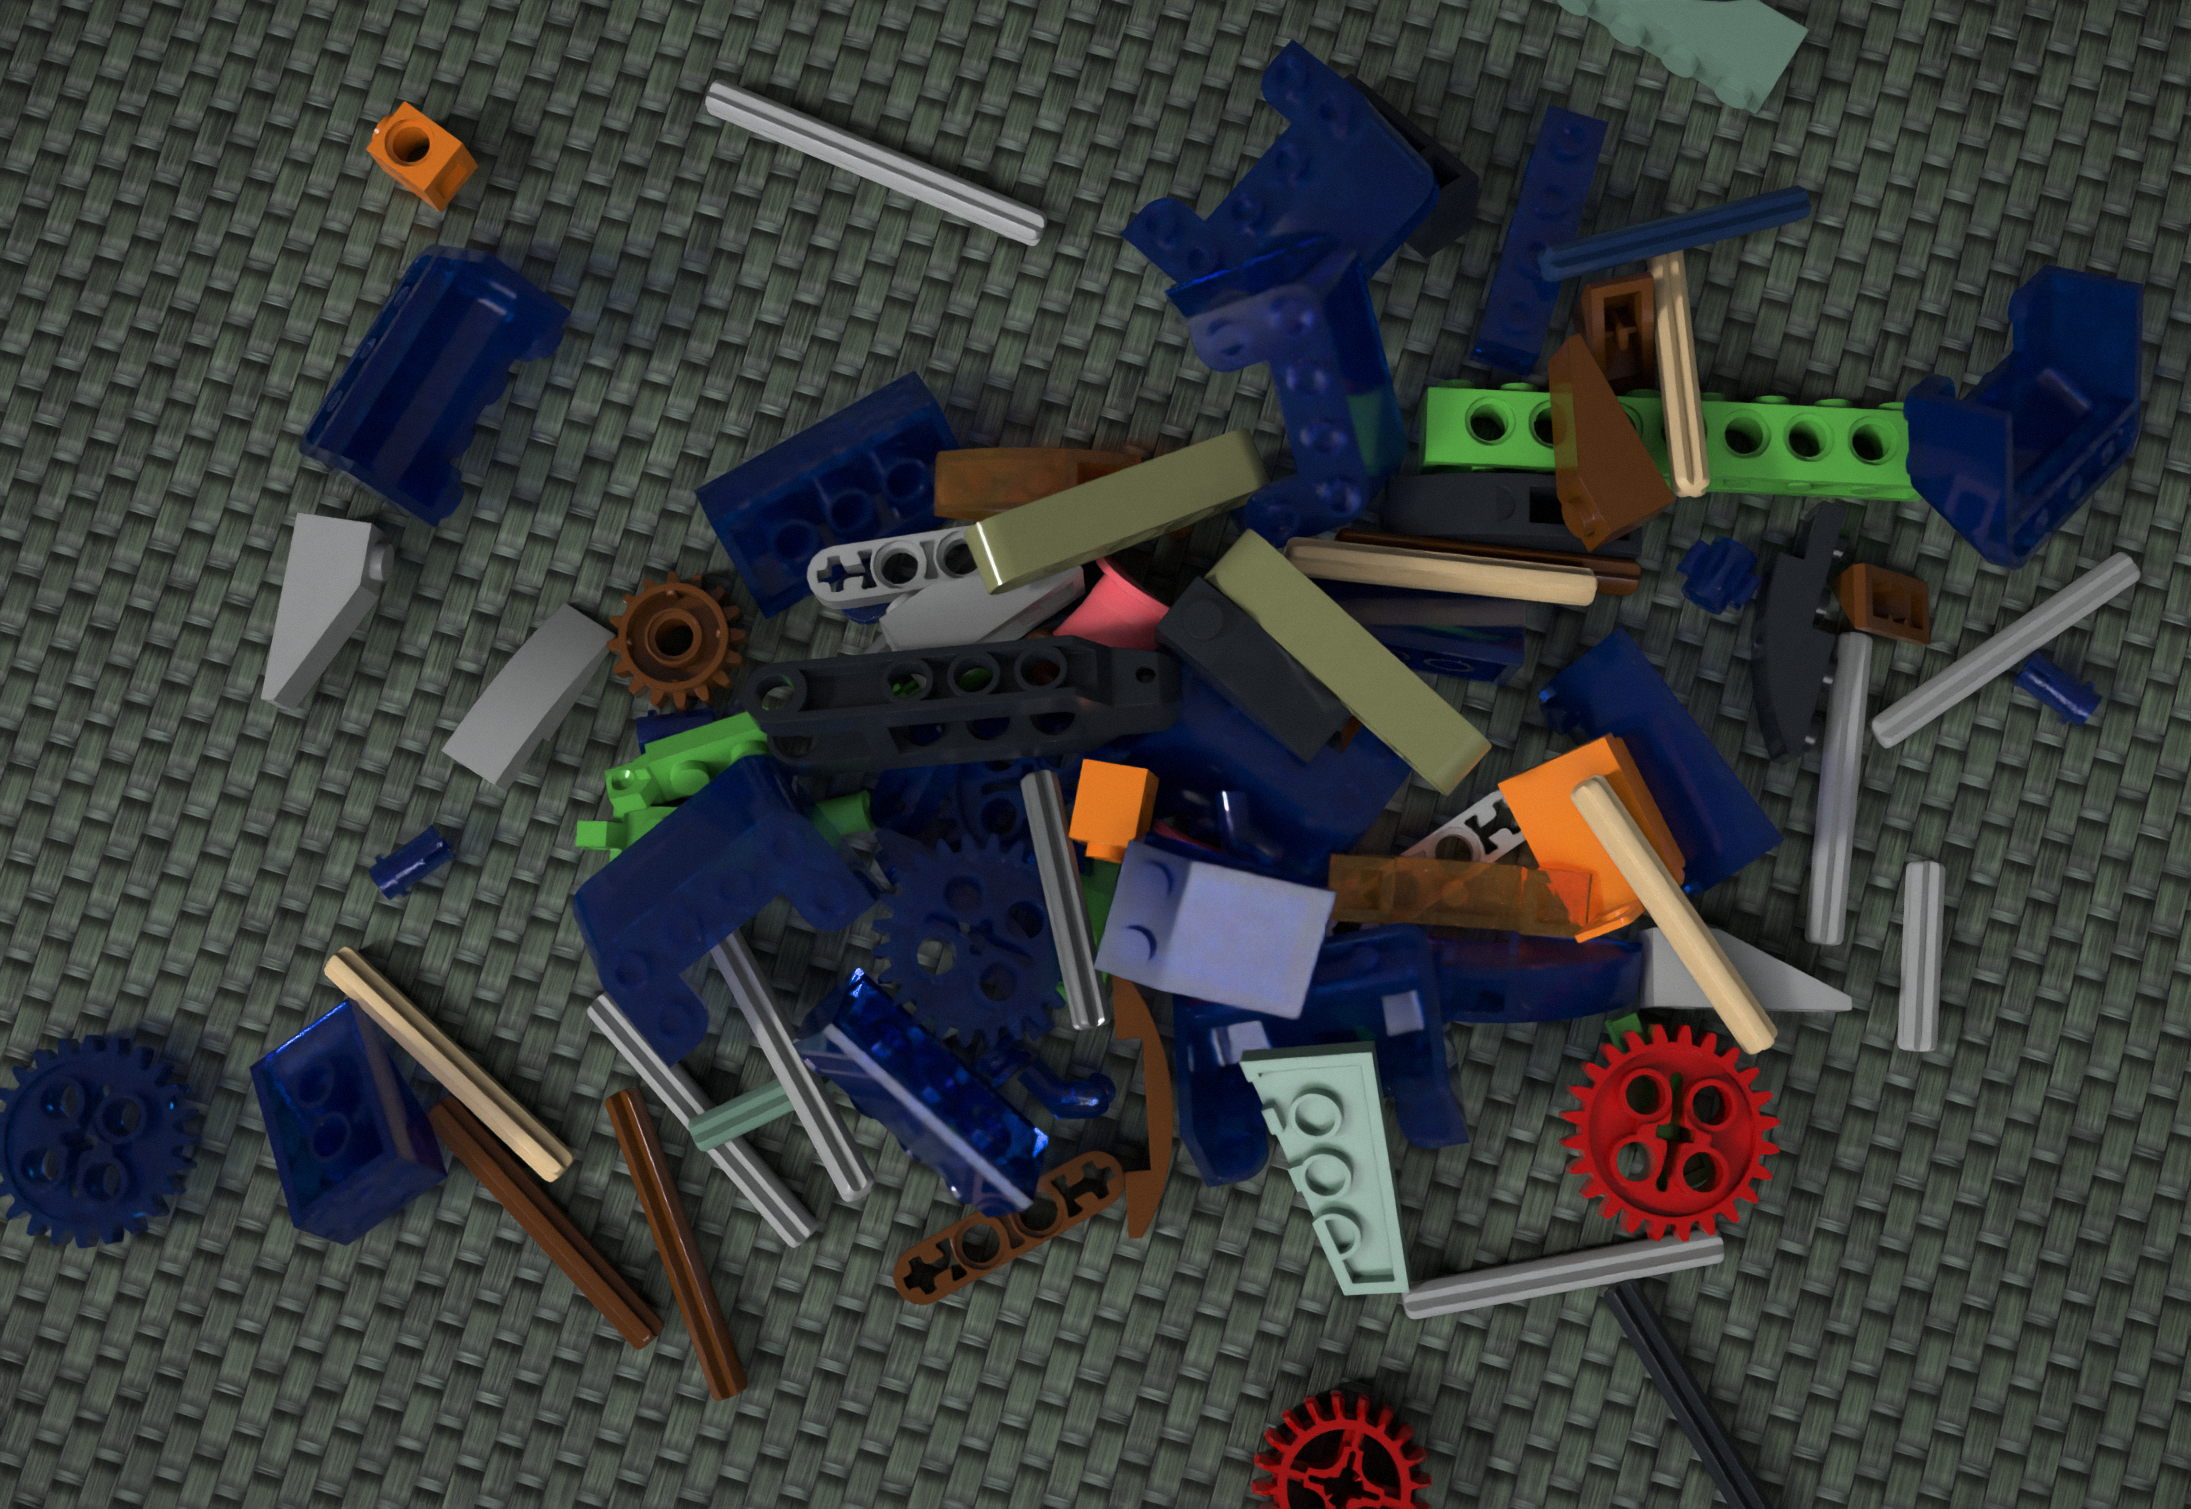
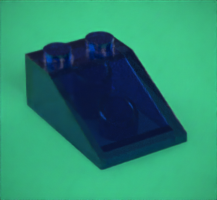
M1149 830L1130 839L1128 842L1094 968L1157 990L1299 1020L1302 1017L1338 891Z
M348 997L249 1067L294 1228L347 1246L448 1177L429 1118L356 1000Z

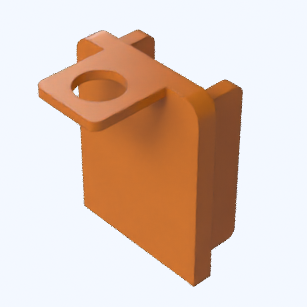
M1611 732L1507 777L1497 784L1566 918L1572 925L1582 928L1574 935L1578 943L1626 926L1646 910L1570 799V793L1582 780L1595 774L1605 777L1679 887L1684 882L1682 868L1685 866V859L1624 741L1620 737L1614 738Z

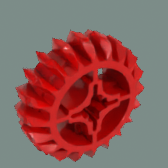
M1332 1390L1329 1396L1330 1411L1323 1413L1315 1396L1312 1394L1306 1396L1304 1403L1311 1417L1300 1422L1291 1408H1285L1281 1415L1285 1423L1292 1429L1286 1437L1277 1429L1268 1427L1264 1432L1265 1439L1278 1449L1276 1455L1267 1452H1256L1254 1455L1255 1465L1263 1470L1272 1472V1475L1253 1479L1251 1481L1252 1492L1261 1496L1273 1495V1499L1263 1502L1256 1509H1292L1287 1496V1479L1302 1482L1303 1487L1319 1493L1321 1496L1320 1509H1358L1363 1506L1378 1509L1381 1506L1387 1507L1386 1509H1430V1504L1425 1499L1411 1494L1412 1490L1425 1489L1432 1486V1477L1428 1472L1421 1470L1410 1471V1467L1421 1463L1427 1458V1453L1421 1445L1401 1448L1411 1438L1414 1429L1408 1422L1404 1421L1388 1431L1387 1428L1393 1419L1394 1409L1386 1403L1376 1410L1372 1418L1367 1417L1370 1408V1398L1365 1393L1359 1392L1354 1398L1352 1410L1345 1411V1400L1340 1390ZM1344 1429L1342 1438H1338L1333 1453L1327 1458L1321 1460L1304 1458L1303 1461L1295 1459L1301 1448L1314 1437L1328 1431ZM1365 1434L1373 1437L1386 1448L1393 1465L1394 1487L1382 1484L1377 1478L1363 1473L1362 1458L1364 1451L1361 1446ZM1348 1462L1352 1468L1349 1471L1350 1476L1354 1482L1359 1481L1362 1488L1355 1487V1490L1344 1488L1340 1498H1336L1334 1504L1331 1498L1334 1493L1329 1484H1323L1321 1478L1326 1479L1327 1476L1339 1477L1342 1467L1346 1468Z

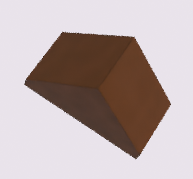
M1648 271L1587 284L1571 314L1576 334L1580 333L1615 396L1625 395L1632 390L1655 389L1654 283L1652 274Z

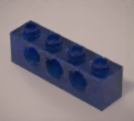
M1548 105L1534 138L1468 360L1522 376H1529L1541 354L1562 280L1548 282L1543 279L1541 267L1537 262L1538 254L1542 249L1548 248L1550 245L1575 239L1609 122Z

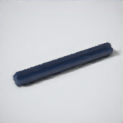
M1796 185L1553 244L1539 252L1537 262L1541 267L1543 279L1548 282H1555L1797 222L1799 219L1806 218L1810 214L1812 205L1808 201V191L1804 187Z

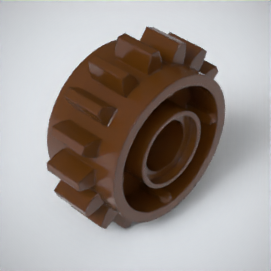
M675 571L669 572L666 583L656 585L650 578L643 580L645 591L637 597L626 593L623 596V600L628 607L623 616H611L610 622L619 629L618 638L607 642V648L613 654L621 655L623 658L613 667L615 674L620 678L634 675L635 677L631 681L628 690L637 698L652 690L650 704L660 710L665 707L669 699L674 700L676 707L681 712H689L691 700L698 698L703 700L708 706L714 704L712 692L720 686L731 691L734 684L728 676L732 669L745 668L747 664L746 660L737 651L738 646L750 642L749 635L745 630L737 629L733 626L744 617L742 611L737 605L722 609L728 599V593L720 585L706 593L707 582L699 574H695L689 584L682 583L680 576ZM679 628L691 629L693 632L691 647L679 656L666 655L664 645L668 635Z

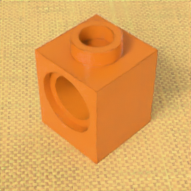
M406 101L402 103L394 114L385 116L378 123L373 132L372 141L366 147L367 151L385 173L440 213L478 168V164L461 141ZM429 146L427 154L421 160L407 162L409 154L415 148Z
M1083 759L1068 837L1081 845L1087 846L1085 856L1096 860L1124 864L1126 853L1145 856L1159 778L1148 769Z

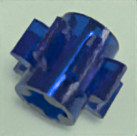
M1718 535L1710 546L1701 539H1698L1696 544L1691 546L1676 569L1677 572L1688 577L1681 587V592L1690 602L1712 614L1721 615L1727 605L1739 611L1742 605L1747 604L1761 583L1759 577L1749 573L1757 559L1749 549L1729 537Z

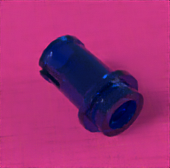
M2038 650L2024 664V667L2027 669H2024L2023 672L2019 671L2012 681L2014 686L2022 688L2060 714L2058 722L2063 725L2070 721L2075 726L2080 727L2093 713L2103 697L2093 690L2096 685L2089 680L2083 684L2045 658Z
M708 706L705 709L657 715L656 709L648 710V716L637 717L636 730L641 755L646 753L644 744L716 722L713 706Z
M433 824L429 825L425 831L385 857L381 853L375 856L377 863L370 867L368 872L378 888L389 900H392L399 894L404 898L410 895L409 887L449 860L452 861L456 858L444 837L441 838L439 836L440 832Z

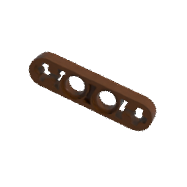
M1091 1150L1084 1152L917 1243L904 1252L894 1266L893 1279L896 1290L905 1300L913 1304L928 1305L937 1302L1108 1208L1119 1199L1124 1189L1125 1175L1121 1164L1113 1155L1105 1151ZM1093 1161L1098 1169L1109 1166L1114 1173V1177L1110 1178L1107 1182V1189L1110 1193L1101 1198H1098L1093 1190L1079 1195L1074 1200L1083 1210L1070 1216L1065 1196L1052 1183V1180L1060 1175H1065L1067 1187H1070L1085 1177L1082 1168L1085 1163ZM1034 1192H1044L1050 1195L1056 1202L1058 1209L1055 1222L1049 1228L1043 1230H1034L1026 1226L1020 1216V1205L1023 1199L1028 1194ZM978 1223L993 1227L1000 1239V1249L996 1256L984 1262L975 1261L970 1258L963 1247V1236L966 1230ZM949 1238L954 1258L967 1271V1274L960 1278H955L952 1265L936 1275L934 1278L936 1289L934 1291L927 1292L922 1284L911 1287L906 1277L914 1270L911 1259L920 1256L926 1264L936 1261L947 1254L938 1245V1242Z

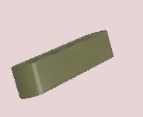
M1241 428L999 513L968 528L964 532V538L988 594L994 596L1239 508L1268 494L1273 490L1274 486L1249 429Z
M1248 528L1204 577V580L1251 617L1351 714L1443 795L1448 797L1492 748L1491 743L1471 723L1252 529Z

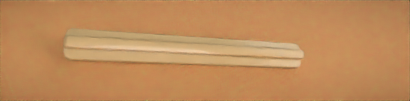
M1683 250L1648 258L1646 261L1647 270L1652 274L1654 283V334L1671 489L1680 498L1687 496L1697 498L1706 493V487L1710 483V473Z
M1301 537L1289 539L1284 553V557L1309 578L1579 606L1592 604L1598 584L1597 578L1590 568Z
M1595 774L1579 782L1570 793L1571 801L1740 1047L1750 1055L1771 1047L1775 1043L1774 1039L1777 1036L1776 1027L1605 777Z
M345 946L329 959L324 969L325 975L544 1180L553 1182L569 1169L575 1159L574 1152L354 947Z

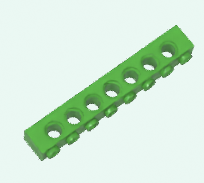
M1457 379L1444 380L1439 382L1437 387H1428L1420 406L1418 475L1447 473L1556 475L1554 445L1542 441L1534 429V423L1552 422L1550 393L1538 392L1537 386L1528 383H1508L1500 386V390L1475 389L1473 382ZM1638 389L1627 392L1625 397L1616 396L1667 486L1671 489L1667 445L1661 435V429L1665 428L1661 391ZM1700 393L1710 473V483L1706 487L1709 492L1918 502L1937 487L1938 413L1916 412V406L1906 402L1884 403L1877 406L1876 409L1853 408L1851 401L1844 399H1825L1815 402L1813 406L1790 405V400L1782 396H1761L1752 399L1751 403L1726 402L1727 397L1720 393ZM1476 418H1488L1494 421L1500 429L1501 438L1493 441L1479 438L1471 428V421ZM1733 430L1742 433L1749 441L1750 453L1740 454L1733 451L1725 440V431ZM1789 434L1804 436L1811 443L1813 456L1803 457L1795 453L1789 444ZM1853 437L1864 438L1872 444L1875 450V460H1866L1856 453L1852 444Z

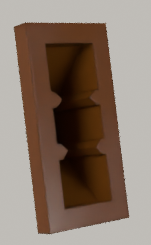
M1868 563L1853 564L1828 583L1854 628L1916 646L1930 645L1928 582Z

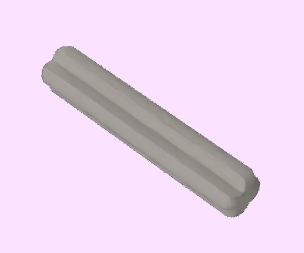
M1914 861L1906 867L1897 1039L1899 1048L1906 1051L1931 1052L1935 1051L1938 1043L1946 869L1943 864L1934 861Z

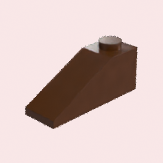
M1580 333L1569 337L1548 361L1557 497L1562 504V516L1567 528L1574 536L1581 538L1588 552H1591L1653 521L1672 505L1676 499Z

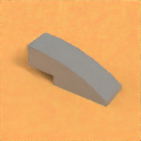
M564 602L533 633L494 678L441 751L495 786L508 791L541 740L545 739L549 742L610 651L607 648V642L618 638V636Z

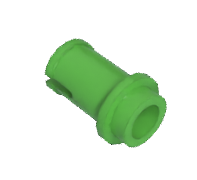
M866 790L860 791L857 794L815 802L812 797L802 798L800 805L793 806L790 809V824L795 840L799 844L808 843L811 847L821 846L823 839L860 831H873L876 826L874 805Z

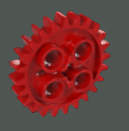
M1649 1024L1647 1043H1643L1640 1036L1634 1030L1623 1031L1624 1051L1620 1052L1610 1043L1603 1042L1599 1045L1601 1055L1606 1062L1602 1067L1590 1062H1581V1069L1591 1080L1587 1087L1567 1085L1566 1090L1578 1099L1580 1104L1578 1109H1568L1559 1112V1117L1576 1124V1133L1560 1138L1559 1145L1578 1149L1580 1156L1565 1166L1566 1171L1571 1174L1587 1173L1589 1179L1581 1186L1578 1193L1586 1199L1603 1194L1604 1198L1597 1212L1603 1218L1609 1219L1623 1209L1621 1229L1631 1234L1637 1230L1645 1219L1647 1237L1654 1241L1661 1240L1667 1224H1670L1675 1239L1682 1242H1688L1691 1222H1695L1696 1226L1704 1234L1709 1236L1715 1235L1714 1214L1718 1213L1731 1222H1738L1740 1219L1733 1201L1737 1197L1755 1204L1759 1201L1756 1193L1748 1185L1751 1178L1772 1179L1773 1175L1758 1163L1760 1155L1779 1153L1780 1149L1775 1144L1762 1140V1131L1780 1125L1779 1119L1760 1115L1758 1107L1767 1103L1773 1097L1772 1092L1766 1090L1751 1091L1749 1085L1760 1072L1759 1069L1754 1066H1746L1735 1070L1733 1067L1740 1054V1049L1737 1047L1727 1046L1719 1053L1714 1054L1717 1035L1712 1032H1703L1695 1044L1692 1045V1034L1690 1026L1677 1024L1670 1042H1668L1662 1024ZM1674 1073H1678L1681 1076V1084L1676 1091L1672 1107L1670 1079ZM1645 1075L1654 1087V1098L1647 1109L1635 1112L1626 1100V1090L1628 1084L1634 1078ZM1710 1086L1719 1097V1109L1711 1120L1701 1122L1693 1112L1692 1102L1695 1094L1701 1088ZM1671 1122L1675 1126L1681 1127L1679 1139H1668L1666 1142V1140L1656 1137L1658 1124L1666 1125ZM1630 1142H1638L1645 1153L1644 1166L1638 1174L1632 1177H1624L1620 1174L1617 1167L1618 1153L1624 1145ZM1702 1152L1710 1163V1174L1703 1185L1691 1188L1684 1179L1683 1168L1690 1156ZM1664 1158H1666L1665 1175L1667 1177V1185L1664 1190L1658 1191L1656 1180L1660 1176Z

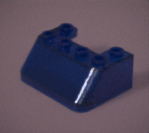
M1293 39L1267 67L1261 85L1263 96L1269 106L1288 121L1290 126L1205 221L1183 202L1174 198H1160L1147 204L1121 233V236L1159 276L1256 360L1272 368L1288 366L1297 361L1429 215L1436 206L1440 195L1438 178L1428 162L1359 90Z
M1322 235L1164 291L1167 303L1188 328L1193 348L1197 356L1207 367L1219 372H1232L1264 360L1267 362L1297 474L1262 486L1250 496L1246 505L1229 511L1231 520L1240 534L1243 535L1248 528L1252 529L1275 549L1285 547L1288 540L1293 537L1310 538L1357 519L1401 465L1407 452V438L1362 260L1357 251L1337 236Z
M436 244L428 246L411 263L311 419L301 437L299 452L321 467L402 514L436 527L440 519L448 518L456 510L464 495V488L460 486L462 473L458 468L450 464L452 458L460 457L471 445L476 434V428L473 426L485 406L495 403L505 391L509 382V376L506 373L514 360L528 363L538 357L546 359L553 354L564 337L565 329L562 325L571 311L489 252Z
M2045 264L2024 286L2018 287L2010 299L2008 320L2013 324V351L1991 372H1987L1962 400H1958L1955 397L1953 380L1950 377L1939 374L1928 375L1919 384L1914 385L1906 395L1903 407V416L1905 421L1908 422L1909 440L1906 472L1910 475L1912 487L1986 562L2014 571L2021 569L2126 461L2132 452L2139 433L2141 415L2144 284Z
M1177 661L1181 667L1183 709L1177 723L1165 731L1121 735L1117 747L1119 765L1144 768L1151 771L1159 778L1156 798L1240 858L1265 868V874L1271 870L1275 875L1274 878L1285 890L1296 895H1311L1321 891L1330 883L1408 776L1412 767L1364 724L1341 755L1325 744L1307 765Z
M752 753L731 764L583 883L574 896L572 909L574 919L602 986L670 1068L699 1045L709 1028L707 1006L681 974L782 892L806 922L817 929L834 931L848 926L875 905L885 889L794 776L774 756L766 753Z
M1395 923L1201 960L1184 968L1176 977L1172 988L1180 1136L1208 1188L1251 1179L1264 1168L1269 1158L1268 1125L1261 1112L1263 1104L1253 1082L1248 1083L1239 1063L1244 1050L1375 1041L1383 1098H1395L1397 1121L1403 1136L1411 1144L1426 1149L1470 1143L1458 1057L1435 955L1427 934L1419 927L1408 923Z

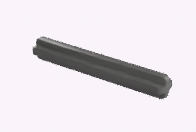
M1054 770L1035 771L1025 775L1021 781V789L1072 1024L1076 1030L1095 1029L1108 1024L1111 1020V1013L1073 840L1068 837L1070 827L1058 774Z

